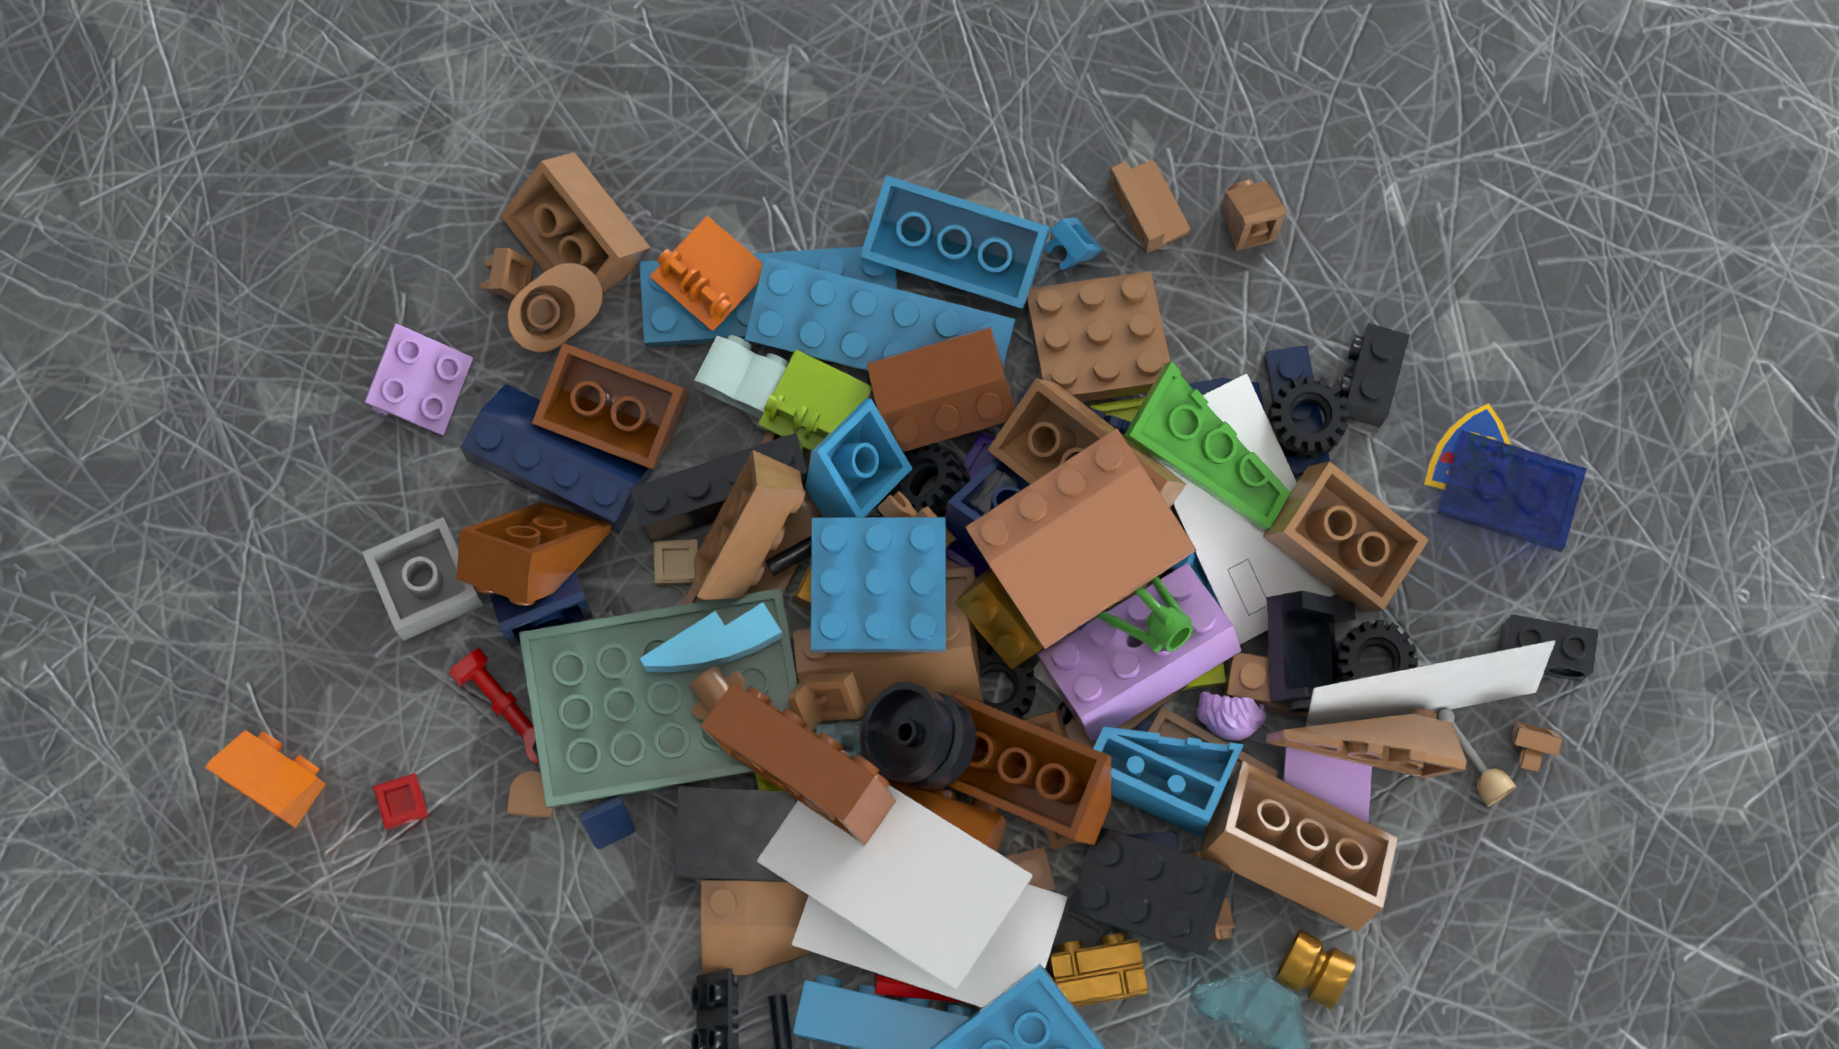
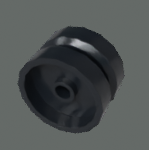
M912 682L894 683L879 692L868 706L861 723L860 746L864 759L879 769V775L923 790L943 789L957 781L969 766L975 750L976 727L971 712L962 701Z

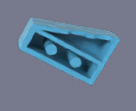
M1103 726L1093 749L1111 756V796L1201 837L1211 820L1244 744L1229 743V745L1201 742L1202 739L1198 738L1175 739L1160 737L1159 733Z

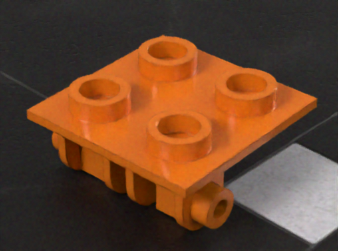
M706 216L673 252L666 249L658 257L657 262L660 265L649 277L713 332L758 285L763 263L710 217Z

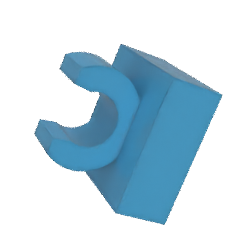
M1077 217L1062 218L1051 229L1056 238L1050 240L1045 247L1047 253H1054L1060 246L1066 249L1067 257L1059 265L1061 270L1070 269L1081 261H1090L1103 250Z

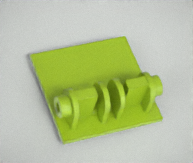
M795 350L777 388L769 396L765 404V411L758 426L780 437L796 433L803 447L812 452L865 399H868L872 386L803 352Z

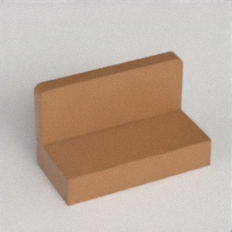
M1149 160L1130 169L1127 161L1111 168L1108 183L1146 254L1189 234L1190 226L1154 160Z

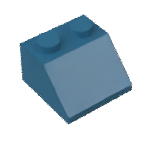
M865 399L811 452L805 488L823 518H864L913 469L872 399Z

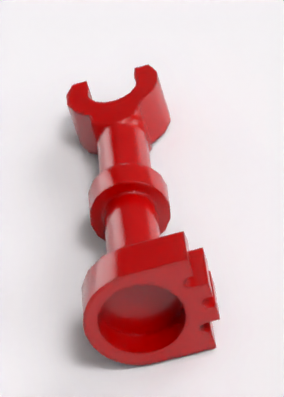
M480 648L473 650L451 668V671L448 672L460 688L471 679L493 704L491 710L496 716L502 715L526 743L525 752L528 759L538 765L539 758L534 753L536 739L533 724L515 704L518 699L511 691L506 693L485 667L489 658Z

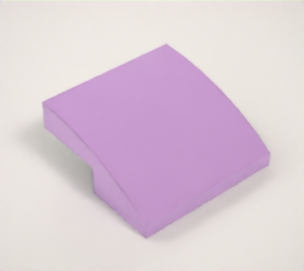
M1285 747L1284 782L1367 823L1369 822L1371 766Z

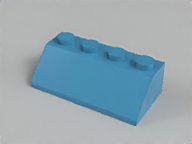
M885 175L860 257L1023 309L1038 271L1051 228Z

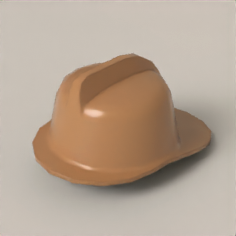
M560 263L547 269L521 289L510 303L507 312V322L513 339L524 349L534 352L551 351L562 345V343L588 325L598 314L603 300L602 287L597 276L586 266L576 263Z

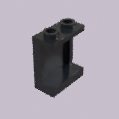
M1303 590L1267 597L1271 702L1287 704L1291 712H1309L1314 688L1337 683L1335 623L1356 620L1355 602Z

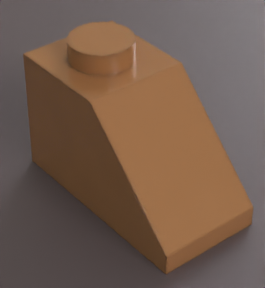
M1245 180L1235 183L1229 187L1228 191H1225L1221 203L1235 251L1276 241L1286 216L1284 205L1267 181L1254 184L1252 180Z
M1237 653L1229 659L1223 696L1230 698L1238 697L1240 699L1242 697H1249L1255 701L1258 708L1260 704H1264L1266 712L1308 718L1309 712L1289 711V705L1271 702L1269 658Z

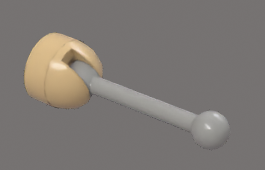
M1442 709L1438 712L1437 719L1453 723L1462 749L1481 774L1477 782V790L1487 807L1510 794L1517 786L1509 775L1503 770L1487 769L1455 724V716L1451 710Z

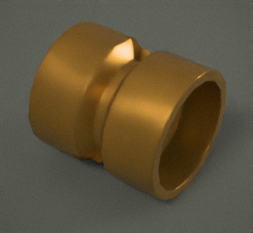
M1300 929L1290 944L1274 981L1295 991L1305 987L1307 988L1308 999L1332 1010L1353 972L1357 958L1336 947L1327 952L1323 951V945L1319 938Z

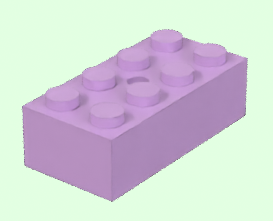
M1188 563L1160 579L1180 609L1192 619V634L1177 650L1168 652L1162 647L1156 653L1143 641L1096 618L1082 630H1076L1038 654L1048 679L1091 743L1098 739L1103 726L1118 727L1241 652L1233 624ZM1153 584L1146 588L1160 605L1166 606ZM1137 594L1107 612L1148 633L1149 627L1146 625V619L1152 610Z

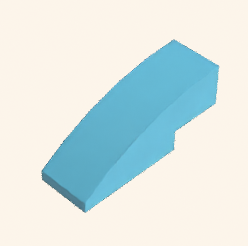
M763 602L727 625H724L717 612L714 611L639 659L646 672H681L705 669L729 663L758 652L782 639V631Z

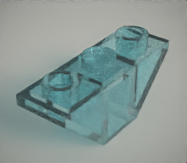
M1261 972L1198 985L1189 996L1197 1001L1194 1008L1198 1012L1215 1022L1222 1017L1236 1026L1232 1031L1234 1035L1254 1047L1259 1041L1270 1049H1311L1299 997Z

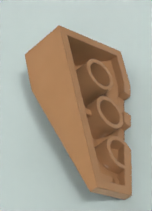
M701 881L700 931L702 975L732 968L734 976H748L763 969L814 953L792 945L809 895L789 882Z

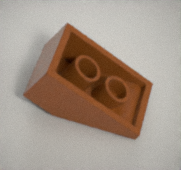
M538 502L460 529L456 580L473 585L474 590L481 593H497L509 597V601L516 605H532L536 600L551 595L559 589L610 533L611 524L545 502Z

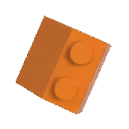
M246 730L243 731L215 755L205 768L296 828L326 785L316 777L320 768L299 754L294 761L280 753L284 745L264 731H261L258 737Z

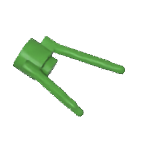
M1158 576L1153 578L1151 583L1166 606L1160 605L1143 586L1134 591L1152 610L1146 619V625L1149 627L1148 633L1105 611L1097 615L1099 619L1143 641L1156 653L1162 647L1168 652L1177 650L1189 639L1193 631L1192 619L1180 609Z

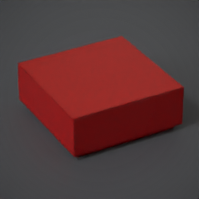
M416 773L373 786L386 830L429 817Z

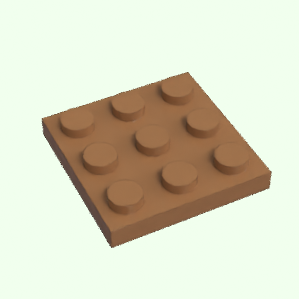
M1151 271L1030 289L1026 303L1041 380L1057 383L1080 402L1148 393L1165 363L1171 362Z

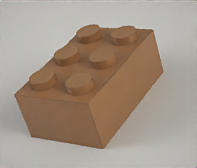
M1330 461L1307 467L1287 498L1271 529L1266 530L1263 534L1264 538L1344 600L1355 602V608L1361 613L1385 610L1429 541L1428 538Z

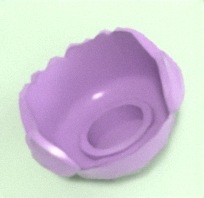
M1203 691L1200 694L1196 707V715L1199 721L1205 724L1214 736L1229 741H1239L1249 737L1261 728L1266 720L1265 705L1260 704L1258 708L1255 701L1249 697H1242L1241 699L1228 696L1220 697L1218 694L1212 695L1209 692Z

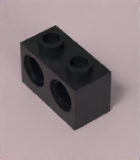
M1511 615L1501 625L1498 651L1555 640L1543 675L1582 682L1593 673L1599 630Z

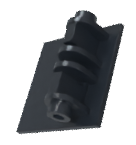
M732 968L697 976V983L693 985L691 993L692 1007L696 1010V1028L691 1037L692 1049H739L738 1033H732L733 1029H739V1024L732 1023V1016L739 1015V1010H732V1007L738 1006L739 983H734Z

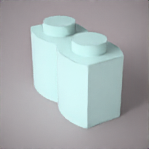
M729 335L727 339L716 336L694 379L695 389L760 420L765 411V404L769 396L777 388L789 362L772 353H768L766 357L750 351L752 346L737 336Z

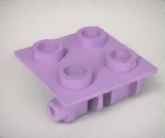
M395 323L364 403L371 405V410L379 415L387 416L390 413L444 436L473 357Z

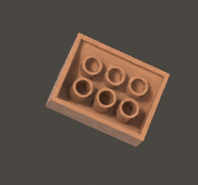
M1117 428L965 527L1045 649L1197 550Z

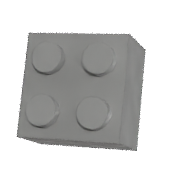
M444 517L362 552L393 627L403 641L484 606L478 591L474 590L473 585L456 580L459 547Z

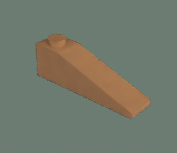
M1411 709L1410 714L1285 729L1267 734L1266 737L1267 744L1426 779L1466 770L1467 761L1453 723L1437 719L1436 712L1425 709Z

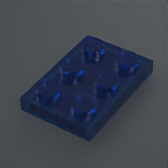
M1462 430L1458 437L1436 514L1562 552L1565 549L1587 468Z

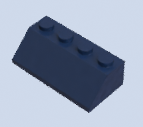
M505 384L480 410L460 447L466 460L570 511L610 523L611 531L620 534L635 506L630 488L646 483L653 469L532 424L540 400Z

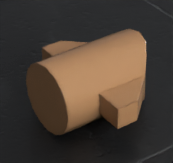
M718 665L709 668L689 685L690 689L700 700L690 708V711L696 718L706 720L732 682L745 690V678L739 670L726 677Z

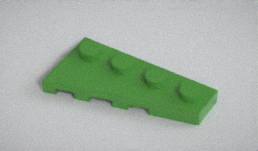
M1172 361L1165 363L1123 437L1260 529L1270 530L1291 492L1255 452H1250L1236 437V431L1226 421L1222 422L1207 405L1208 401L1197 389L1191 388L1180 375L1182 372Z

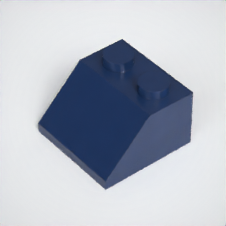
M576 570L555 593L536 600L532 605H516L509 601V597L497 593H489L500 629L511 648L521 645L519 632L577 623L593 617Z

